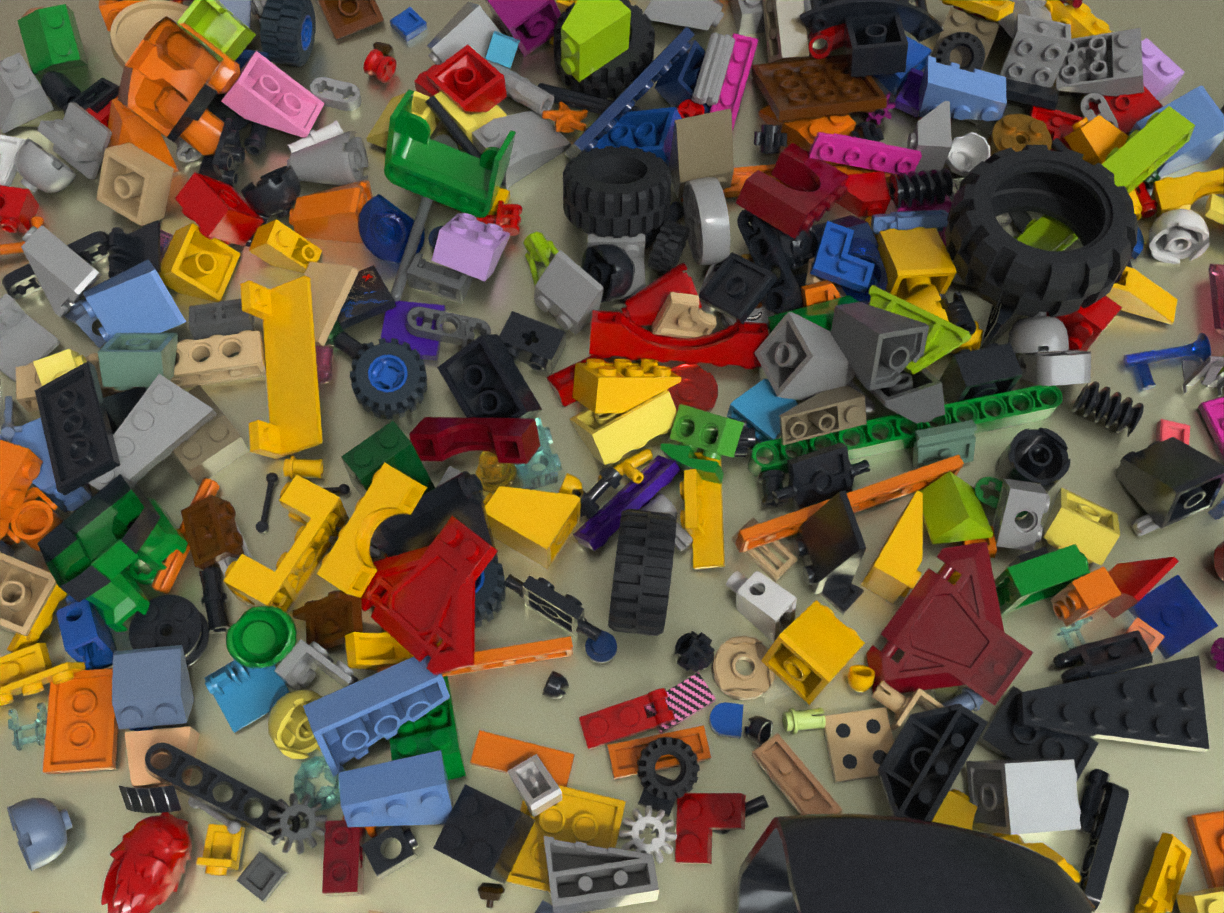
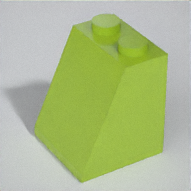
M577 0L561 27V66L563 70L580 82L629 49L631 10L620 0Z

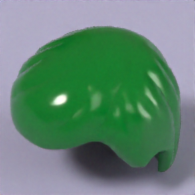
M252 607L246 610L240 619L228 629L226 647L231 657L245 667L252 669L271 667L281 663L293 650L296 644V626L291 616L279 607Z

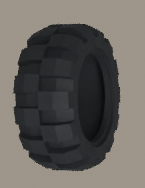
M1026 145L1019 152H1015L1010 147L994 153L985 162H980L964 177L953 198L947 217L948 224L945 230L947 251L951 260H954L953 264L956 268V273L967 287L974 284L979 289L978 293L981 299L995 307L999 303L1013 307V314L1035 317L1039 312H1048L1052 318L1072 314L1079 310L1080 306L1085 309L1110 293L1113 285L1120 280L1132 256V251L1137 244L1136 214H1134L1133 201L1125 186L1117 187L1114 184V174L1099 162L1096 165H1092L1083 160L1084 154L1066 148L1062 152L1048 150L1047 145ZM1014 211H1032L1051 216L1068 226L1077 235L1083 247L1069 251H1047L1031 247L1007 233L996 217Z

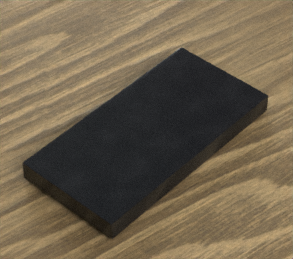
M87 361L35 390L54 479L59 493L67 495L121 465L96 368L92 363Z

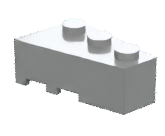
M543 836L553 913H582L657 901L659 888L653 854L612 847L606 849L589 846L583 842L576 841V843L554 840V837Z

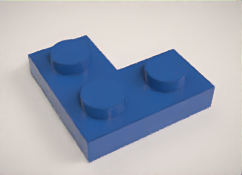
M827 221L821 234L810 274L865 293L869 287L875 264L848 254L854 230Z

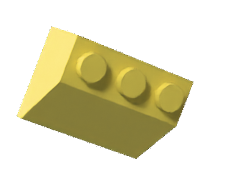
M665 390L624 413L595 414L590 409H586L569 420L593 457L607 465L619 461L622 455L633 449L644 447L652 438L670 432L673 428L677 410L670 392Z

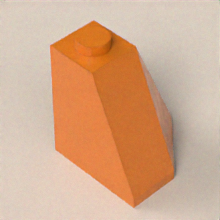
M118 98L111 101L108 128L112 131V135L107 148L130 142L174 168L173 173L178 172L179 170L161 133L119 102Z
M362 180L297 197L295 208L290 209V225H293L295 232L304 238L364 244L373 199L370 182Z

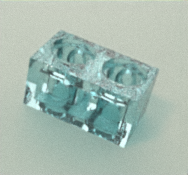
M540 417L535 420L541 446L527 464H514L522 489L532 490L557 483L558 471L562 470L558 454H552L549 446L553 444L550 429L548 426L543 427ZM538 463L546 466L542 471H535L531 467Z

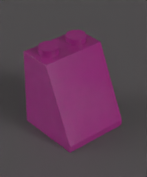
M485 0L506 33L510 37L520 40L518 49L524 57L554 36V28L561 15L555 0Z

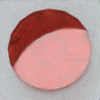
M681 364L671 369V372L682 377L680 383L667 389L677 411L679 404L706 412L713 410L718 398V385L714 376L709 371L707 373L701 369V366L696 364Z

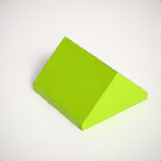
M951 471L920 491L923 493V522L932 545L993 537V531L981 503L975 495L974 488Z

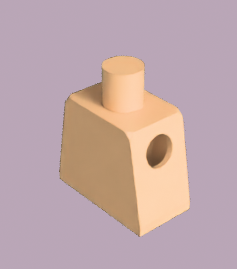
M190 726L125 732L132 786L135 788L169 786L148 774L145 768V755L148 749L157 743H167L195 757L199 733ZM160 752L155 754L150 762L156 769H165L171 764L172 759L167 753ZM188 769L182 774V780L186 785L190 784L192 769Z

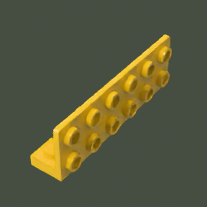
M304 275L272 289H268L250 280L241 283L242 311L263 319L269 423L260 420L249 423L250 452L278 459L322 444V427L310 278Z

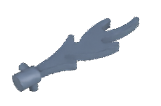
M5 396V423L1 426V436L5 438L6 442H12L15 432H22V426L13 425L14 403L12 396Z

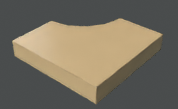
M670 292L652 324V334L680 338L710 335L717 325L716 316L707 314L699 309V295Z

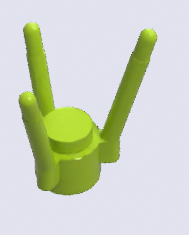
M541 232L529 234L523 242L527 250L525 258L529 263L534 286L539 281L535 261L543 262L547 268L550 264L548 259L550 252L554 256L559 252L553 242L547 241Z

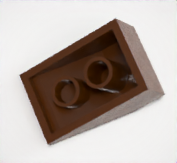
M315 0L336 41L384 22L375 0Z

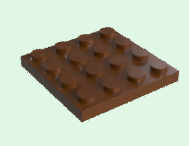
M845 54L827 56L822 59L808 58L752 65L751 75L779 121L794 122L801 118L820 119L823 116L834 114L846 116L851 112L859 111L871 113L875 112L876 109H884L887 106L886 95L870 75L851 77Z

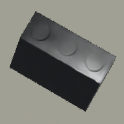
M498 334L480 335L437 367L467 418H531L542 410Z

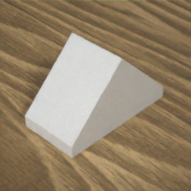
M537 754L507 771L533 818L562 801L560 787Z

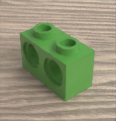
M679 404L670 439L681 442L680 445L691 446L692 450L696 453L698 448L704 449L703 455L720 460L722 455L734 458L744 423Z

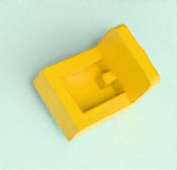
M208 824L203 856L197 857L196 865L206 868L205 874L226 876L227 870H238L246 828L241 826L238 833L231 834L225 825Z

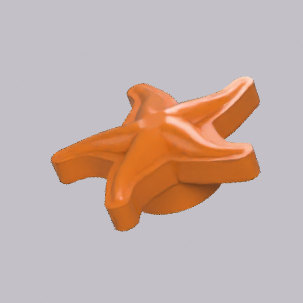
M559 102V110L542 112V118L555 121L556 132L586 131L587 125L582 123L581 120L587 117V110L574 111L565 103Z

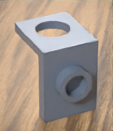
M86 298L79 300L70 308L65 317L78 325L97 347H101L106 343L102 335H95L92 331V324L98 318L96 316L91 319L82 305Z

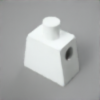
M736 571L728 579L726 586L736 593L737 610L774 643L777 637L795 620L797 598L759 571L754 572L749 579L739 571Z

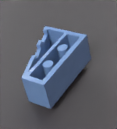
M928 56L919 89V117L926 116L942 102L950 101L951 119L998 121L1002 118L1007 104L1006 77L974 69L973 72L960 69V64L951 62L950 66L937 63L935 57Z
M441 750L338 773L341 809L348 827L445 824L453 809L451 789Z

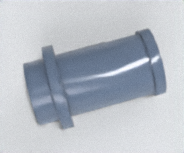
M965 687L962 689L961 694L941 704L945 707L961 704L970 711L977 712L984 702L982 696L971 688Z

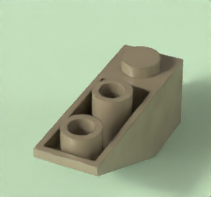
M846 385L822 391L779 415L782 445L867 424L865 396L851 386Z

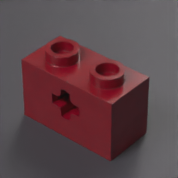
M346 820L325 821L322 893L327 896L363 895L365 852L361 845L366 840L365 827H348Z

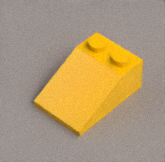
M918 490L915 492L860 584L894 604L899 596L905 598L910 589L914 588L922 572L917 570L922 562L923 551L922 492Z

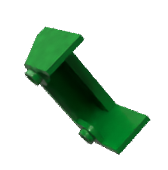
M408 89L390 116L384 166L386 178L396 186L461 212L471 214L477 218L486 217L494 204L508 168L516 132L510 130L501 148L487 147L480 159L430 139L431 129L427 121L411 113L414 91Z

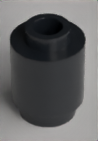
M50 71L41 79V86L45 94L60 109L81 94L80 89L63 73Z

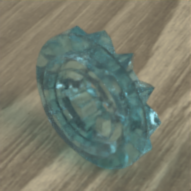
M313 756L307 762L301 763V767L294 775L293 791L297 794L300 803L305 794H309L311 799L307 805L311 808L315 803L320 802L322 807L319 810L329 809L340 801L339 775L337 774L333 777L324 756ZM324 769V778L334 785L322 786L316 795V786L308 781V778H319Z

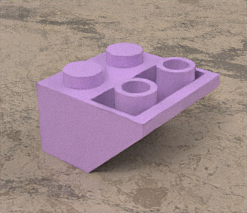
M458 213L439 230L431 261L486 281L494 272L509 240L510 233L503 231V228L499 225L485 224L477 221V218L471 214Z

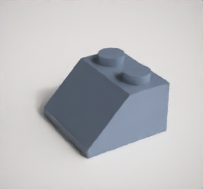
M182 645L114 651L112 705L119 730L187 723L194 702V696Z

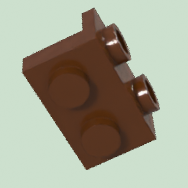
M341 590L329 592L328 596L319 600L308 601L304 606L292 611L293 618L306 621V643L308 645L314 641L327 650L345 643V635L352 632L363 633L361 599L347 595V593Z

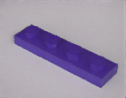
M658 455L641 471L644 475L641 483L636 484L631 480L595 516L590 518L573 534L578 543L593 551L603 546L609 537L619 529L622 511L626 509L639 510L647 505L662 487L672 481L673 477L680 471L676 461Z

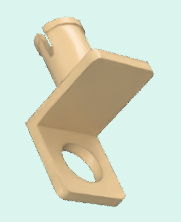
M884 680L880 682L876 691L871 695L873 699H876L895 713V719L890 725L892 731L901 726L915 703L926 711L945 707L920 688L910 696L905 697L889 686Z

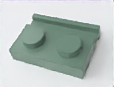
M973 420L915 431L916 441L914 442L912 462L914 469L958 454L964 463L972 462L974 460L976 437L974 436V432L977 430L976 424Z

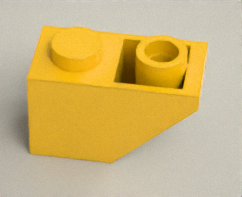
M276 219L258 227L248 251L271 266L305 273L310 262H318L322 249Z

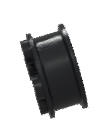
M162 595L149 600L150 605L147 613L143 615L137 611L130 623L129 641L132 649L182 645L187 668L190 667L203 655L209 642L210 633L205 617L192 602L178 595Z

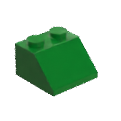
M66 4L37 9L17 20L30 68L34 75L88 65L74 12Z

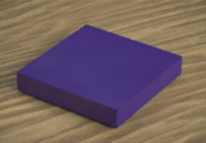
M406 301L395 302L396 307L385 312L381 339L385 338L386 343H391V338L398 339L400 345L405 341L410 344L411 350L416 349L419 352L420 359L438 361L441 341L416 337L410 334L405 322L412 308L425 307L445 312V305ZM417 317V326H422L423 318ZM437 320L432 321L431 329L434 330Z

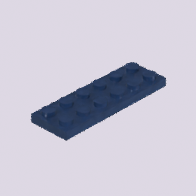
M686 27L564 154L571 160L579 153L589 152L590 149H593L598 143L595 137L600 140L617 124L614 118L620 120L636 104L632 99L637 102L691 47L688 41L695 34Z

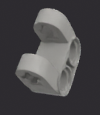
M1078 349L1061 352L1020 353L1018 357V363L1023 373L1021 378L1033 382L1035 385L1053 386L1091 382V352Z

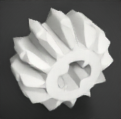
M646 806L645 817H642L641 812L637 808L633 809L632 814L636 822L625 817L622 823L630 830L619 832V838L630 839L629 842L622 846V849L630 850L634 848L635 852L653 854L655 860L659 864L662 863L664 859L659 849L667 854H671L673 848L665 841H675L677 839V834L665 831L674 825L673 820H668L662 824L661 819L665 814V811L662 809L658 811L656 818L652 817L651 806ZM645 828H651V834L655 832L657 838L652 839L650 844L643 843L645 838L641 840L639 838V834H642Z

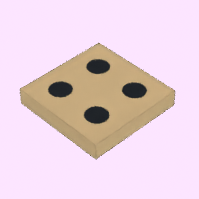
M886 707L825 716L826 725L823 730L834 783L879 777L877 770L894 743Z

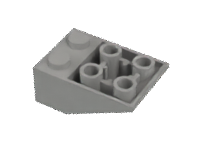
M1141 28L1071 39L1072 42L1056 77L1057 90L1088 94L1098 93L1107 96L1144 92Z

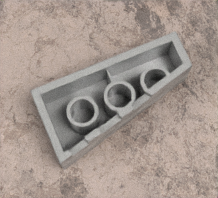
M158 374L113 435L121 465L92 480L89 484L101 490L119 474L137 483L149 470L167 458L181 443L192 437L206 422L211 421L217 416L216 412L204 402L161 374Z

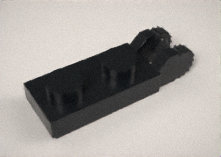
M1137 630L1077 646V649L1058 654L1054 657L1053 662L1058 669L1072 667L1079 661L1081 662L1082 666L1066 670L1061 674L1063 683H1069L1149 664L1153 661V655L1141 633Z

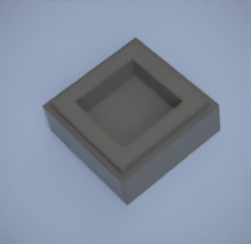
M259 851L236 881L261 901L266 902L288 873Z

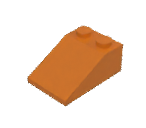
M770 105L758 112V115L767 124L782 125L781 132L788 133L787 146L794 143L808 152L818 132L852 137L851 131H854L856 122L849 115L839 116L834 114L823 116L820 119L801 118L794 122H783L777 119Z

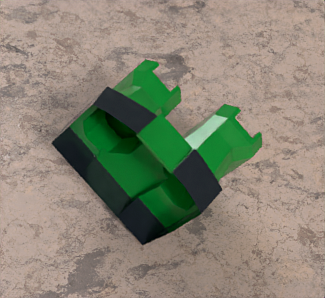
M121 474L38 542L45 563L58 586L77 602L86 599L93 603L106 625L116 632L127 631L128 629L123 623L137 611L145 615L150 605V602L127 566L139 557L155 571L165 570L167 566L162 561L176 549L181 553H185L188 542L164 508L155 499L146 497L136 483Z

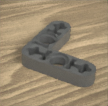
M425 307L412 308L405 322L408 332L416 337L460 345L461 349L474 340V329L480 330V335L491 334V328L484 320ZM417 317L423 318L422 326L416 325ZM437 320L434 330L431 329L432 321ZM444 322H450L455 325L456 331L452 334L445 333L440 325Z

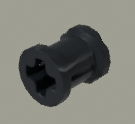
M770 470L758 475V482L762 484L764 498L761 499L763 507L778 508L788 504L789 499L776 503L772 497L773 490L783 488V480L785 479L783 471Z

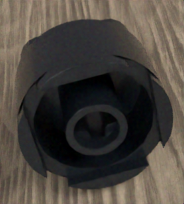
M1047 428L1024 429L1013 438L1001 454L998 474L1002 479L1041 484L1045 491L1049 492L1067 473L1070 467L1067 444L1057 433Z

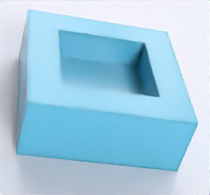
M494 31L485 59L511 68L520 40Z

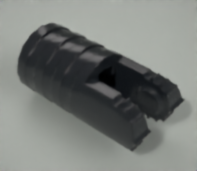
M954 292L953 302L948 303L944 294H939L941 297L939 302L946 311L948 321L969 331L972 336L976 330V324L961 292Z

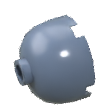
M30 798L7 807L13 831L16 832L19 840L18 845L31 871L49 864L63 852L67 844L66 830L72 828V823L66 809L59 811L52 801L45 798Z

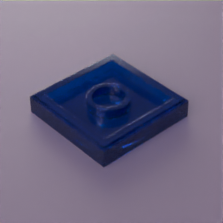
M1179 575L1174 576L1155 588L1128 609L1135 619L1137 617L1165 636L1157 646L1165 659L1170 658L1218 626Z

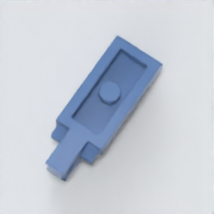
M923 210L872 215L871 230L874 234H879L880 231L887 229L909 230L924 227L926 229L936 228L939 232L943 231V227H947L949 213L945 210Z

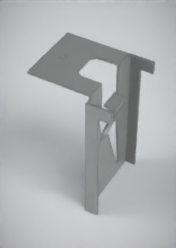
M1209 356L1205 361L1182 360L1183 393L1187 392V386H1194L1201 377H1204V380H1201V384L1206 385L1208 388L1217 387L1218 397H1220L1224 387V371L1219 375L1217 374L1224 367V357Z

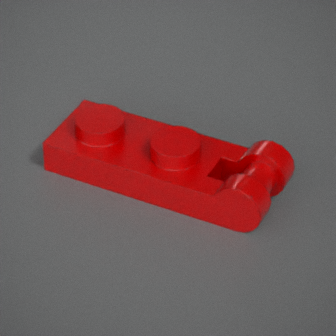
M666 688L657 689L643 696L579 717L588 749L593 750L675 721L673 710H669L666 699H668ZM654 704L656 715L648 718L645 707Z

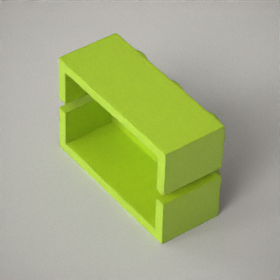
M194 0L177 21L178 24L186 23L234 61L256 36L249 27L234 16L219 0Z

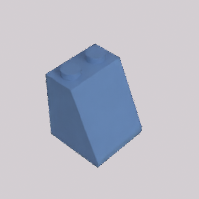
M1203 86L1191 90L1136 122L1128 134L1130 136L1135 130L1140 131L1143 129L1148 119L1154 113H1161L1168 106L1195 125L1190 141L1157 169V174L1160 178L1208 160L1224 139V114Z
M149 259L83 292L86 301L82 302V305L91 319L97 316L101 322L102 327L98 328L106 343L116 333H161L186 322Z
M41 417L22 425V432H15L12 442L9 443L29 448L43 461L38 477L31 483L32 487L39 488L64 513L79 509L93 497L88 484L67 495L57 491ZM0 435V440L5 441V438Z

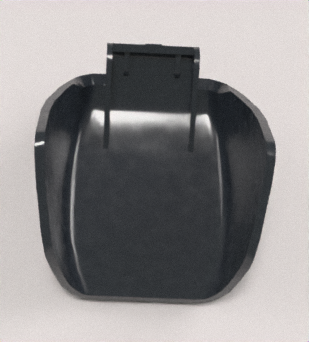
M807 814L781 816L772 819L741 864L738 876L736 913H1092L1095 906L1079 885L1055 861L1025 846L991 834L908 817L870 814Z

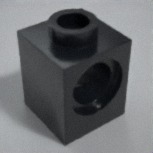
M393 826L361 845L376 876L380 879L418 858L413 849L419 847L410 828L404 831L401 826ZM391 841H399L401 843L400 854L393 859L386 858L384 854L386 845Z

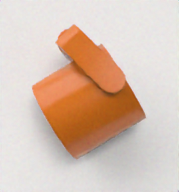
M32 487L26 492L22 506L17 509L10 521L12 531L8 528L6 534L17 544L23 541L32 549L40 551L38 542L64 520L55 511L59 507L39 488ZM38 497H41L45 502L38 501L36 499Z

